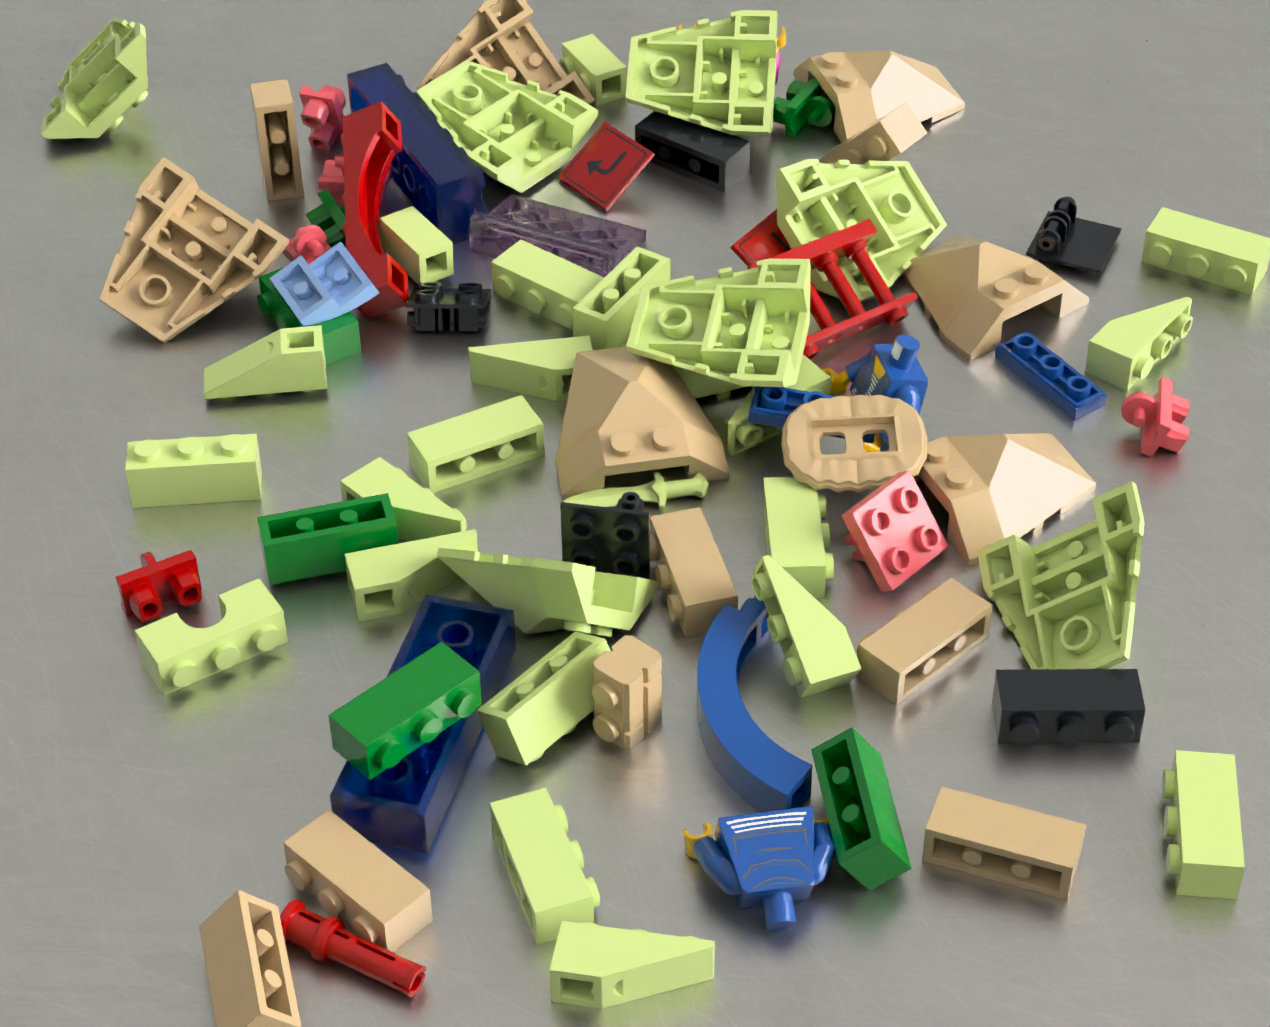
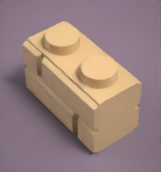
M632 635L623 636L611 647V651L604 652L593 662V728L600 738L607 742H612L624 750H631L644 738V733L649 734L662 722V675L660 673L662 671V657L660 652Z

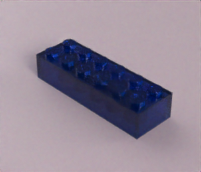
M388 63L347 74L351 113L382 101L401 121L402 152L397 153L391 162L392 176L390 182L408 205L416 208L452 241L453 245L483 236V219H486L487 211L482 200L481 188L485 187V179L480 167L474 166L468 159L464 148L457 146L452 140L449 131L440 126L433 112L423 106L417 93L411 92L406 86L403 77L400 74L397 75Z
M426 594L387 677L438 643L443 642L480 672L481 706H483L497 694L516 650L514 610ZM475 710L466 718H461L439 733L434 740L424 743L402 758L394 767L384 770L371 780L346 761L330 794L332 812L370 842L428 854L483 727L477 711Z

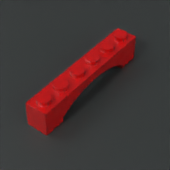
M382 101L343 116V134L340 137L344 156L341 170L344 177L342 201L345 207L343 233L346 238V249L379 292L375 297L356 308L368 320L405 306L409 298L408 273L388 253H385L379 233V203L383 183L394 156L402 152L401 121Z

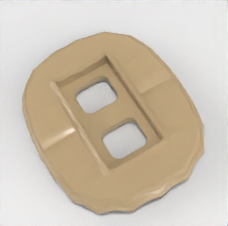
M883 395L819 398L809 403L801 404L787 417L782 428L781 448L784 456V465L791 470L797 482L807 483L815 491L826 488L838 493L846 490L857 493L867 489L876 490L899 472L910 470L913 477L919 475L924 461L928 458L927 435L924 422L916 409L901 399ZM884 433L888 437L889 450L866 452L863 448L862 437L866 434ZM824 436H842L845 439L846 452L843 454L824 455L820 451L819 440Z

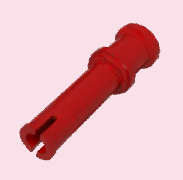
M298 899L289 902L280 914L285 944L292 942L311 951L313 959L319 962H326L331 959L340 962L363 975L394 988L408 997L415 996L420 990L426 975L424 974L426 971L425 966L407 960L390 950L345 930V925L340 919L334 916L326 919L307 910L306 904Z

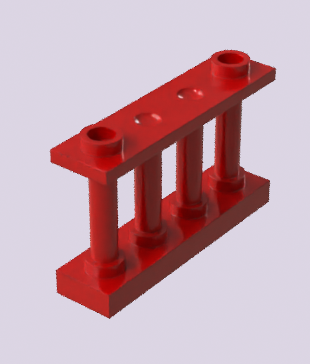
M870 219L771 257L772 259H810L811 270L817 268L818 272H824L851 317L836 324L810 281V312L821 331L811 334L806 338L803 355L809 360L820 353L819 350L886 322L890 327L899 323L909 315L907 309L918 299L915 292L895 299L866 252L869 248L867 243L878 232ZM846 256L848 260L853 259L880 306L865 311L837 264L840 258ZM757 263L750 265L747 269L756 268Z

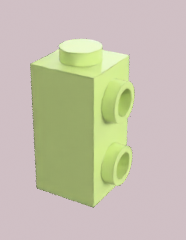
M593 34L562 43V58L559 60L560 66L567 75L574 71L577 73L595 99L593 102L595 106L625 97L627 85L626 66Z
M411 206L379 218L381 242L385 253H388L419 286L421 283L437 282L454 274L453 242L416 208Z

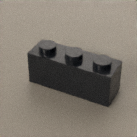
M653 111L635 125V141L655 155L650 160V163L725 193L750 172V141L657 111Z
M1138 669L996 670L992 705L998 743H1140L1146 710Z

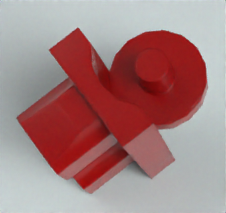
M192 550L156 562L151 552H146L140 556L141 568L115 577L121 595L123 612L126 617L135 614L142 622L159 617L163 611L162 604L177 599L180 605L187 607L200 602L202 599L197 559Z

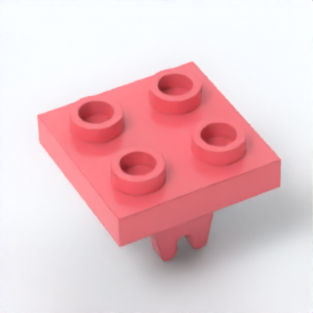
M910 470L897 473L841 515L850 531V534L844 538V542L857 548L852 553V557L855 560L866 562L881 592L893 591L949 547Z

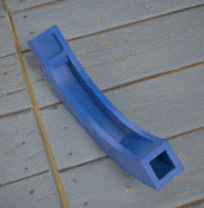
M754 596L753 599L748 598L740 610L725 604L714 618L705 635L697 666V721L700 736L706 752L718 773L730 788L759 812L800 808L811 797L813 765L787 752L759 728L745 708L737 685L747 661L770 635L767 627L769 614L764 601H759Z

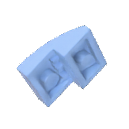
M341 241L312 263L308 264L301 255L269 278L303 326L318 324L341 316L379 294L373 283Z

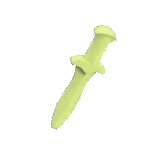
M654 472L653 481L643 485L596 489L571 496L563 502L614 507L617 506L619 499L622 498L624 493L635 492L643 502L659 503V510L662 511L666 507L668 498L691 495L703 498L708 490V482L706 477L700 473H697L690 479L664 482L662 475L659 472Z

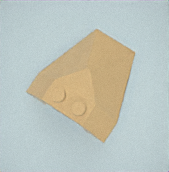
M526 0L484 1L447 51L443 53L417 86L418 90L467 60L508 73V80L527 85V82L530 80L539 83V90L558 95L561 90L571 93L589 105L595 101L575 71L569 75L565 73L532 26L530 19L534 12Z
M892 51L827 52L824 55L809 57L795 68L793 73L797 81L807 84L815 77L820 83L821 91H825L836 106L834 133L841 142L846 141L904 102L908 103L920 122L928 119L930 123L965 108V102L936 66Z
M162 157L138 189L135 208L131 219L127 220L124 229L125 236L118 254H115L99 299L109 308L165 344L264 275L290 241L259 219H256L252 224L202 191L194 176L165 157Z
M955 236L931 247L909 260L912 264L901 274L911 291L915 292L917 297H920L925 304V313L928 318L934 319L937 323L942 340L969 362L996 349V345L1000 344L1002 323L1009 318L1038 304H1041L1060 318L1089 303L1088 296L1037 260L986 241Z
M626 346L577 352L555 459L562 499H567L583 492L604 489L605 476L684 466L686 479L694 477L697 473L705 476L707 481L729 478L722 440L673 365L627 352Z
M1052 433L944 436L927 441L928 458L924 461L919 475L913 477L916 483L923 481L949 512L947 540L968 566L979 563L977 550L1013 534L1021 538L1029 531L1033 534L1043 528L1044 520L1055 512L1061 515L1093 492L1096 487L1094 480Z

